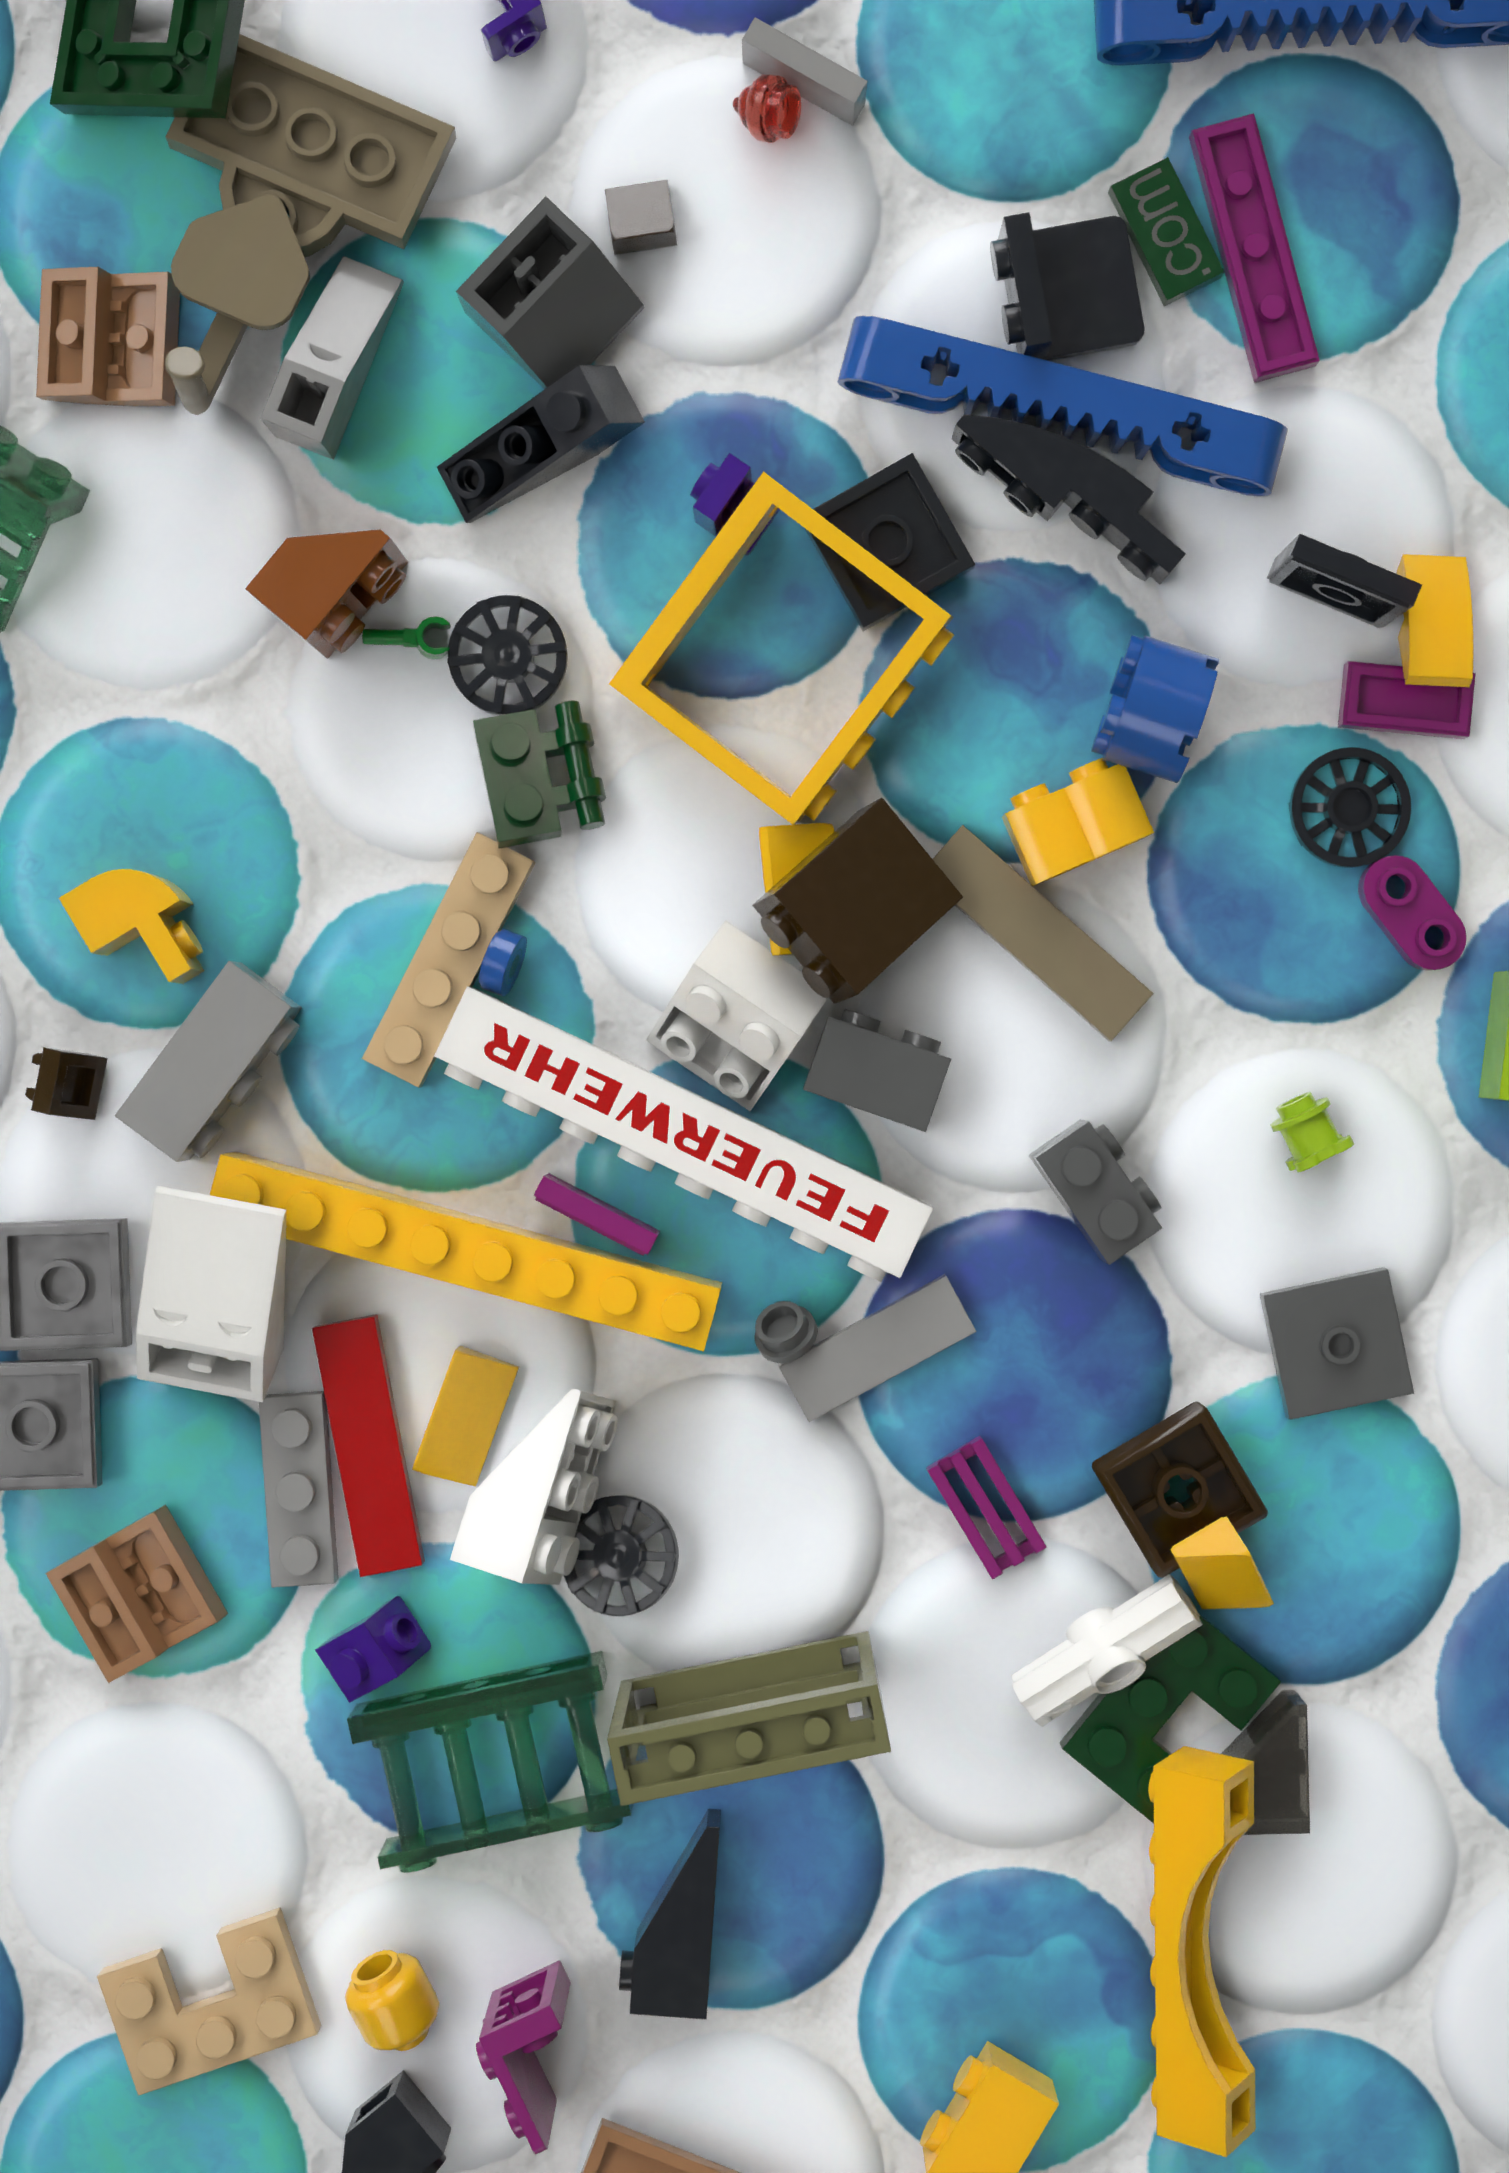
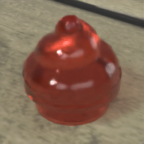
M773 74L759 76L752 85L745 87L739 97L734 98L732 102L733 109L739 115L742 124L758 141L773 143L779 138L788 139L793 135L798 126L801 115V95L795 85L788 84L782 76Z

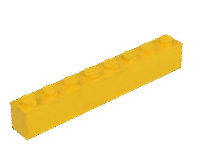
M236 1151L220 1154L210 1191L211 1196L286 1209V1239L700 1351L705 1350L722 1282Z

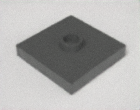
M1377 1268L1259 1294L1285 1417L1289 1420L1414 1394L1387 1268Z

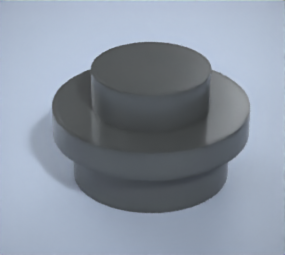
M780 1301L766 1307L756 1320L755 1344L762 1356L771 1362L787 1363L805 1355L814 1345L818 1333L816 1321L807 1309L793 1302Z

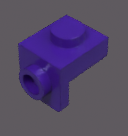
M499 0L506 12L481 29L486 50L494 62L507 54L510 57L519 56L538 42L541 32L547 29L540 0Z
M729 453L720 467L710 463L705 468L690 494L691 497L697 500L693 505L695 523L714 536H717L755 484L751 479L750 466ZM780 509L776 511L774 516L771 518V520L765 526L763 531L754 541L752 546L746 552L745 556L751 554V552L753 551L761 537L764 535V533L766 532V530L768 529V527L770 526V524L772 523Z
M396 1596L383 1604L370 1616L329 1638L315 1651L350 1703L399 1677L431 1649V1643L402 1598Z

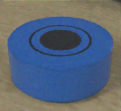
M502 929L494 935L486 950L480 968L479 983L482 989L501 996H506L510 992L524 961L527 948V938L506 929Z

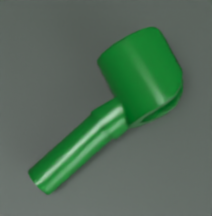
M437 616L428 617L421 622L418 628H404V630L364 629L362 640L363 644L416 647L426 658L440 659L448 654L450 648L429 647L423 640V634L431 628L447 630L451 628V625L444 618Z

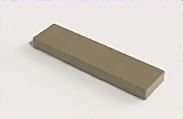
M964 825L958 829L933 858L935 863L963 896L955 906L1108 1041H1112L1154 994Z

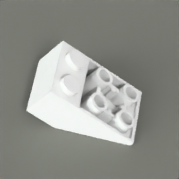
M157 1186L154 1193L136 1327L137 1379L257 1402L264 1401L284 1350L286 1209Z
M572 1388L469 1496L450 1560L522 1584L560 1585L562 1576L570 1574L578 1557L580 1541L578 1538H575V1533L581 1514L589 1512L597 1495L599 1479L597 1476H594V1471L600 1452H605L609 1449L616 1433L618 1419L617 1415L612 1414L616 1401Z

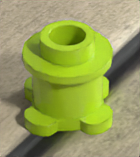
M1307 1092L1282 1103L1276 1108L1280 1118L1271 1123L1270 1126L1273 1132H1281L1293 1156L1285 1161L1289 1171L1295 1169L1297 1172L1308 1170L1354 1145L1350 1135L1343 1137L1342 1134H1338L1326 1110L1331 1105L1328 1098H1321L1315 1101L1312 1093Z

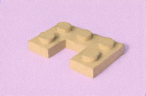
M281 1907L221 1927L216 1935L234 1989L183 2007L162 1948L104 1967L100 1971L97 1979L138 2096L318 2034L322 2025Z

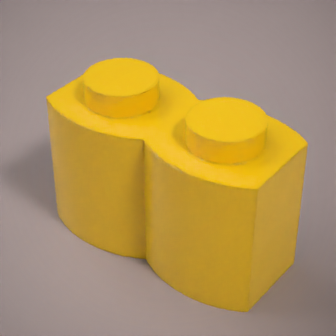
M1100 758L1069 772L1073 784L1049 793L1046 784L1043 783L1010 798L1014 810L1005 813L1001 818L1030 885L1036 886L1154 833L1126 767L1117 764L1108 768L1106 761Z

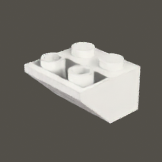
M725 920L691 966L646 1041L721 1091L724 1095L751 1111L828 998L817 994L807 984L801 971L779 956H772L769 949Z

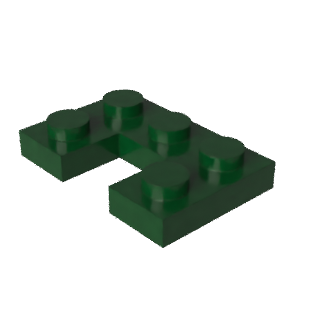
M67 0L50 105L64 114L226 119L245 0H174L167 43L130 42L136 0Z
M1200 1613L1199 1618L1202 1623L1200 1627L1146 1660L1144 1673L1131 1685L1113 1693L1099 1694L1059 1742L1061 1748L1153 1824L1154 1803L1149 1798V1780L1153 1772V1766L1172 1754L1157 1742L1154 1736L1191 1691L1242 1731L1281 1683L1276 1675Z

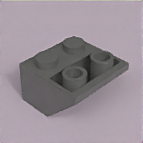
M546 196L456 290L465 314L544 389L578 365H591L644 309V304L597 245Z

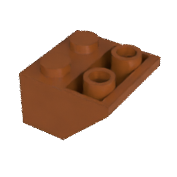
M381 529L291 537L282 543L245 589L328 659L335 650L340 653L348 650L359 638L365 628V623L361 619L376 601L384 604L398 591L406 578V574L402 572V569L408 561L393 540Z

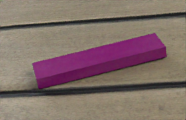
M1254 113L1192 130L1189 141L1254 383L1315 367L1320 360Z

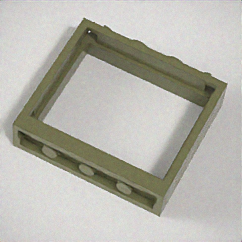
M869 1631L623 1680L620 1683L607 1737L621 1806L891 1752L882 1694ZM858 1646L860 1662L843 1665L840 1649ZM653 1687L656 1703L640 1706V1709L637 1710L634 1691ZM861 1702L863 1715L850 1718L847 1704Z

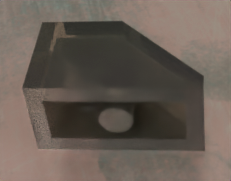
M1281 1690L1221 1753L1254 1761V1825L1244 1835L1310 1833L1307 1704L1295 1690Z

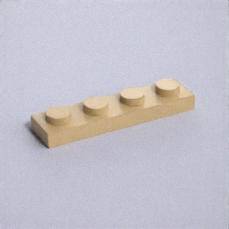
M476 832L362 1057L363 1060L418 1088L423 1086L436 1060L434 1055L467 986L473 987L492 938L498 931L502 930L536 862L508 847L499 849L496 841Z

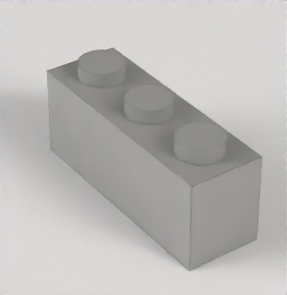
M228 961L117 1111L115 1117L176 1162L190 1160L194 1154L200 1158L204 1157L222 1135L224 1127L218 1121L232 1102L240 1107L259 1085L262 1076L255 1071L271 1051L278 1056L296 1035L300 1025L293 1020L302 1007L243 963Z

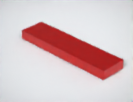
M378 1315L314 1326L312 1332L359 1575L364 1577L422 1566L425 1558Z

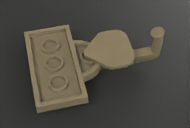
M239 34L226 119L175 117L165 136L170 149L222 171L219 190L223 210L197 218L188 226L171 264L172 278L181 295L196 304L217 312L199 351L186 346L177 347L171 350L165 359L166 371L172 377L173 385L187 411L191 414L199 415L206 412L210 407L248 326L258 330H272L290 320L310 280V271L305 257H309L330 245L345 225L405 249L455 143L456 132L454 126Z

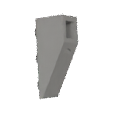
M343 256L284 357L260 419L275 437L334 460L404 284L402 279Z

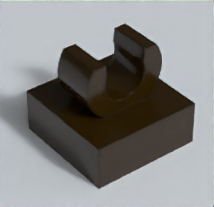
M43 1047V1052L34 1054L31 1062L40 1065L36 1087L26 1088L25 1093L26 1097L33 1101L31 1110L47 1115L95 1120L108 1058L88 1053Z

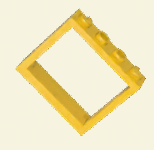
M763 471L612 678L609 685L792 825L799 823L804 815L815 821L837 792L836 789L828 784L843 764L854 770L876 741L867 732L880 714L884 712L890 718H893L915 689L906 680L920 661L923 660L932 666L954 637V634L946 628L953 619V616ZM778 509L782 510L924 619L792 796L648 687Z

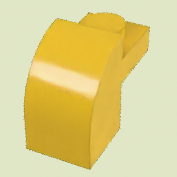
M117 869L101 873L59 897L60 902L92 954L108 956L141 936L168 982L184 984L204 972L196 956L203 953L196 935L184 920L176 923L173 919V916L193 905V902L182 889L171 881L138 870Z

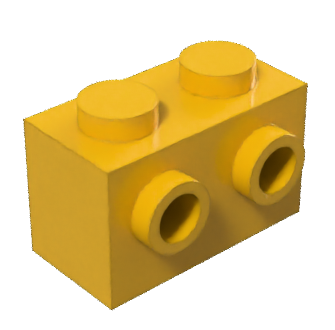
M987 2041L977 2058L970 2055L960 2067L953 2083V2091L956 2094L945 2112L936 2110L923 2130L920 2145L923 2146L926 2173H1018L1059 2105L1053 2079Z

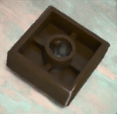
M1197 1401L1092 1463L1093 1471L1152 1570L1160 1578L1180 1568L1170 1550L1173 1548L1172 1546L1221 1517L1227 1516L1239 1534L1268 1515L1267 1508L1209 1410ZM1175 1475H1179L1183 1480L1192 1477L1194 1482L1186 1487L1190 1497L1181 1503L1173 1496L1164 1499V1493L1170 1489L1168 1481Z

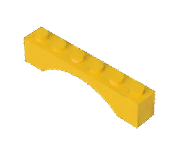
M1183 1746L1153 1766L1148 1787L1149 1798L1154 1803V1833L1149 1845V1858L1154 1865L1155 1892L1150 1904V1921L1155 1926V1956L1151 1964L1150 1980L1155 1987L1156 2015L1151 2027V2042L1156 2048V2077L1152 2085L1151 2100L1156 2108L1157 2136L1227 2157L1256 2130L1255 2068L1238 2043L1221 2006L1211 1968L1208 1933L1211 1901L1220 1871L1235 1844L1254 1825V1761Z

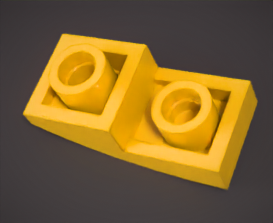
M1403 554L1396 573L1422 584L1414 606L1403 613L1404 621L1398 634L1405 685L1470 687L1473 680V614L1466 557Z

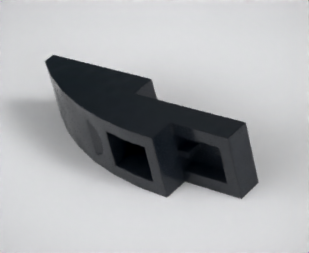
M963 415L956 423L952 440L959 445L955 449L957 456L977 474L983 476L989 471L1007 487L1003 492L1005 497L1023 514L1033 517L1037 512L1048 521L1059 507L1065 503L1072 509L1069 513L1072 522L1093 539H1098L1101 535L1104 536L1121 551L1117 555L1120 563L1130 573L1143 581L1151 577L1158 584H1161L1185 556L1186 553L1138 513L1154 491L1128 471L1096 451L1062 435L1029 424L997 417Z

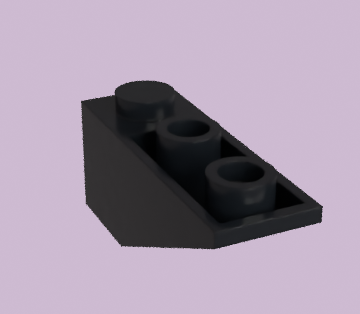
M578 365L438 465L437 469L465 522L471 523L599 455L641 426L645 421L616 366Z

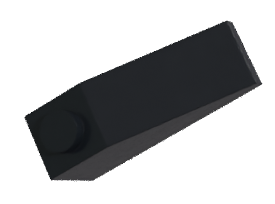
M708 1809L639 1925L634 1951L622 1950L619 1990L631 1991L630 2014L707 2019L721 1810Z

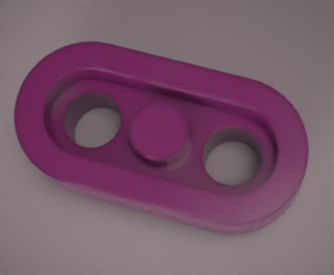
M1397 855L1384 857L1367 866L1358 884L1360 901L1403 959L1411 966L1427 971L1443 969L1455 963L1462 955L1466 945L1464 924L1421 867L1413 860ZM1392 875L1400 877L1405 884V893L1400 899L1390 897L1386 891V882ZM1431 926L1438 927L1444 935V942L1438 950L1431 949L1425 941V933Z

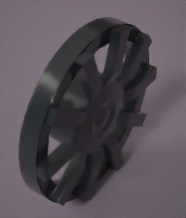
M502 595L476 602L477 604L467 610L456 623L449 640L448 648L450 650L448 651L447 663L455 685L469 702L479 709L494 715L538 709L557 692L567 669V645L559 624L545 608L522 596ZM510 607L507 628L500 630L491 610ZM520 608L538 616L522 633L517 631ZM481 615H483L491 632L488 638L468 628ZM546 624L551 630L555 642L531 646L529 640ZM462 637L481 646L482 653L459 656ZM556 653V668L553 673L534 664V656ZM483 664L485 669L467 684L462 676L460 666ZM529 673L548 682L547 686L534 697L524 680ZM491 677L497 680L493 702L475 693ZM515 682L524 701L515 705L503 704L507 683Z
M1355 747L1336 749L1312 761L1297 778L1291 793L1290 802L1288 803L1291 824L1300 845L1320 861L1344 868L1365 866L1388 855L1405 835L1411 816V797L1406 781L1400 771L1382 755L1371 750ZM1340 760H1359L1353 781L1346 782ZM1327 764L1330 765L1336 787L1333 789L1314 776L1318 769ZM1369 764H1373L1386 775L1385 778L1371 787L1363 783ZM1307 784L1325 797L1324 803H1302L1303 793ZM1392 784L1397 793L1398 805L1378 804L1376 795ZM1302 813H1323L1325 819L1307 831ZM1377 814L1398 815L1391 834L1374 822ZM1331 827L1335 832L1328 851H1326L1313 838ZM1364 829H1367L1384 842L1381 847L1368 854L1361 833ZM1345 834H1351L1357 857L1338 856Z
M626 1495L596 1499L589 1512L581 1514L575 1538L579 1532L594 1543L595 1546L593 1550H579L577 1560H593L594 1567L579 1578L574 1567L569 1575H564L571 1593L594 1612L609 1616L636 1614L656 1604L671 1587L679 1561L676 1535L664 1514L651 1503ZM621 1505L627 1507L621 1530L615 1529L609 1510L611 1506ZM639 1510L652 1519L654 1523L639 1534H636L631 1530ZM597 1511H599L605 1534L602 1536L585 1524L587 1519ZM660 1531L664 1539L666 1552L647 1551L644 1542ZM646 1561H665L663 1576L660 1581H657L644 1570ZM601 1575L604 1577V1581L596 1599L584 1586ZM635 1577L653 1590L638 1602H636L630 1579ZM615 1581H620L626 1605L616 1606L607 1604Z

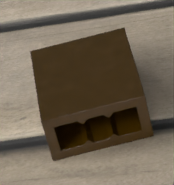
M880 798L858 810L752 906L762 917L760 921L761 926L767 936L778 946L788 948L804 967L802 974L807 984L817 994L824 998H829L835 1004L854 997L863 991L957 904L963 896L886 801Z

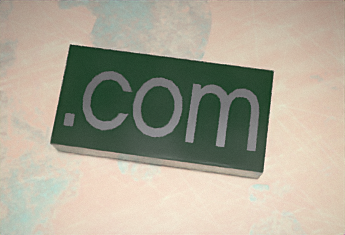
M1168 157L1110 186L1108 194L1120 218L1126 223L1128 235L1163 306L1221 279L1224 274L1222 265Z

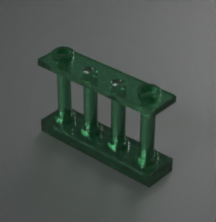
M598 1651L356 1704L347 1718L352 1744L371 1740L372 1747L380 1749L399 1835L386 1838L377 1857L380 1870L399 1866L400 1872H416L433 1866L437 1862L436 1857L585 1826L587 1832L606 1831L623 1823L622 1817L631 1816L633 1804L621 1806L618 1790H610L591 1706V1701L596 1698L595 1692L604 1690L608 1676L603 1652ZM557 1700L559 1707L566 1708L585 1796L548 1803L529 1714L534 1712L533 1705ZM495 1714L497 1721H504L523 1809L486 1817L466 1728L472 1725V1718ZM433 1727L435 1734L442 1735L460 1823L424 1830L405 1741L410 1738L409 1732Z

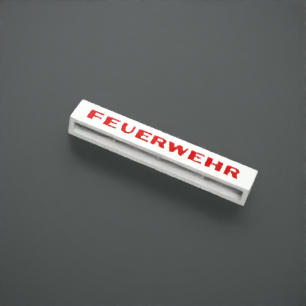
M467 986L434 1057L448 1063L444 1072L445 1075L479 1090L483 1080L506 1090L502 1102L534 1117L537 1116L540 1108H544L564 1118L559 1127L562 1131L593 1145L598 1135L621 1145L617 1154L619 1158L649 1172L652 1171L656 1162L679 1173L674 1182L676 1185L706 1199L710 1198L713 1190L737 1201L732 1211L765 1227H767L771 1217L794 1228L790 1239L821 1254L825 1253L828 1245L836 1247L852 1255L847 1266L882 1282L886 1272L896 1277H901L933 1210L932 1206L472 987Z

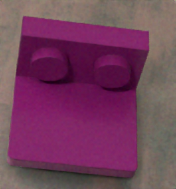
M560 1960L493 1991L485 2018L483 2019V2026L479 2036L480 2041L476 2043L478 2059L484 2073L490 2080L498 2078L507 2096V2100L504 2101V2110L513 2133L518 2139L526 2136L535 2155L548 2149L557 2103L553 2089L534 2051L552 2042L558 2035L557 2031L562 2029L571 1982Z

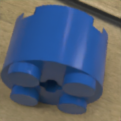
M1131 635L1124 657H1121L1109 692L1113 695L1106 714L1102 716L1091 752L1103 755V760L1178 783L1190 759L1183 756L1186 745L1190 746L1193 739L1198 738L1216 682L1218 671L1215 669L1219 664V659L1144 635L1143 638Z

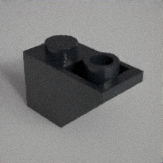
M404 2070L355 2110L345 2135L342 2173H436L445 2162L446 2156L444 2152L451 2127Z

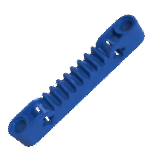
M1094 0L1097 59L1109 65L1190 62L1201 59L1212 50L1216 40L1222 52H1229L1237 35H1241L1248 51L1255 50L1262 34L1267 35L1273 49H1280L1287 33H1292L1298 48H1305L1313 31H1317L1324 47L1331 46L1339 30L1343 31L1349 45H1356L1366 28H1368L1374 44H1381L1390 28L1393 27L1400 43L1407 42L1411 34L1414 33L1416 38L1426 45L1437 48L1509 45V0ZM1184 11L1192 12L1193 21L1196 22V23H1201V24H1199V25L1191 24V19H1190L1189 14L1182 13V12H1184Z
M857 316L853 319L837 381L841 387L857 395L925 413L943 414L955 409L963 402L964 415H971L981 402L987 404L988 417L998 418L1004 409L1011 410L1012 421L1024 423L1027 417L1032 415L1036 417L1037 427L1048 430L1054 421L1059 422L1061 435L1068 439L1073 436L1078 428L1085 429L1086 445L1092 448L1103 434L1109 435L1111 453L1118 454L1127 440L1134 442L1136 459L1143 460L1150 450L1153 461L1161 471L1173 477L1249 496H1268L1272 494L1288 428L1283 424L1263 416L875 316ZM935 364H942L947 367L946 377L943 380L942 386L930 383L931 372ZM1181 428L1192 430L1191 441L1196 444L1191 451L1181 448L1182 437L1177 435Z

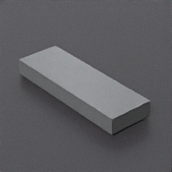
M944 1274L813 1345L802 1357L778 1365L808 1422H811L977 1331L947 1276Z

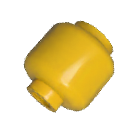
M383 1950L368 1956L360 1962L353 1970L352 1980L348 1985L345 2000L347 2008L365 2042L376 2050L396 2049L398 2051H406L419 2045L428 2035L429 2028L436 2020L440 2006L436 1992L419 1960L407 1953Z

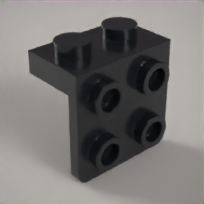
M1030 212L1005 216L1003 218L998 239L990 242V253L996 281L1004 280L1008 304L1002 305V323L1008 345L1016 343L1017 353L1051 361L1133 346L1140 342L1145 328L1127 226L1122 218L1109 216L1037 230L1032 229Z

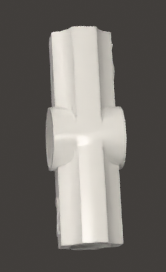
M1169 1574L1115 1609L1102 1607L1079 1617L1067 1629V1640L1011 1675L1013 1680L1012 1687L1021 1704L1026 1708L1033 1720L1043 1727L1094 1693H1113L1131 1685L1144 1673L1146 1660L1202 1625L1199 1618L1200 1615L1178 1581Z

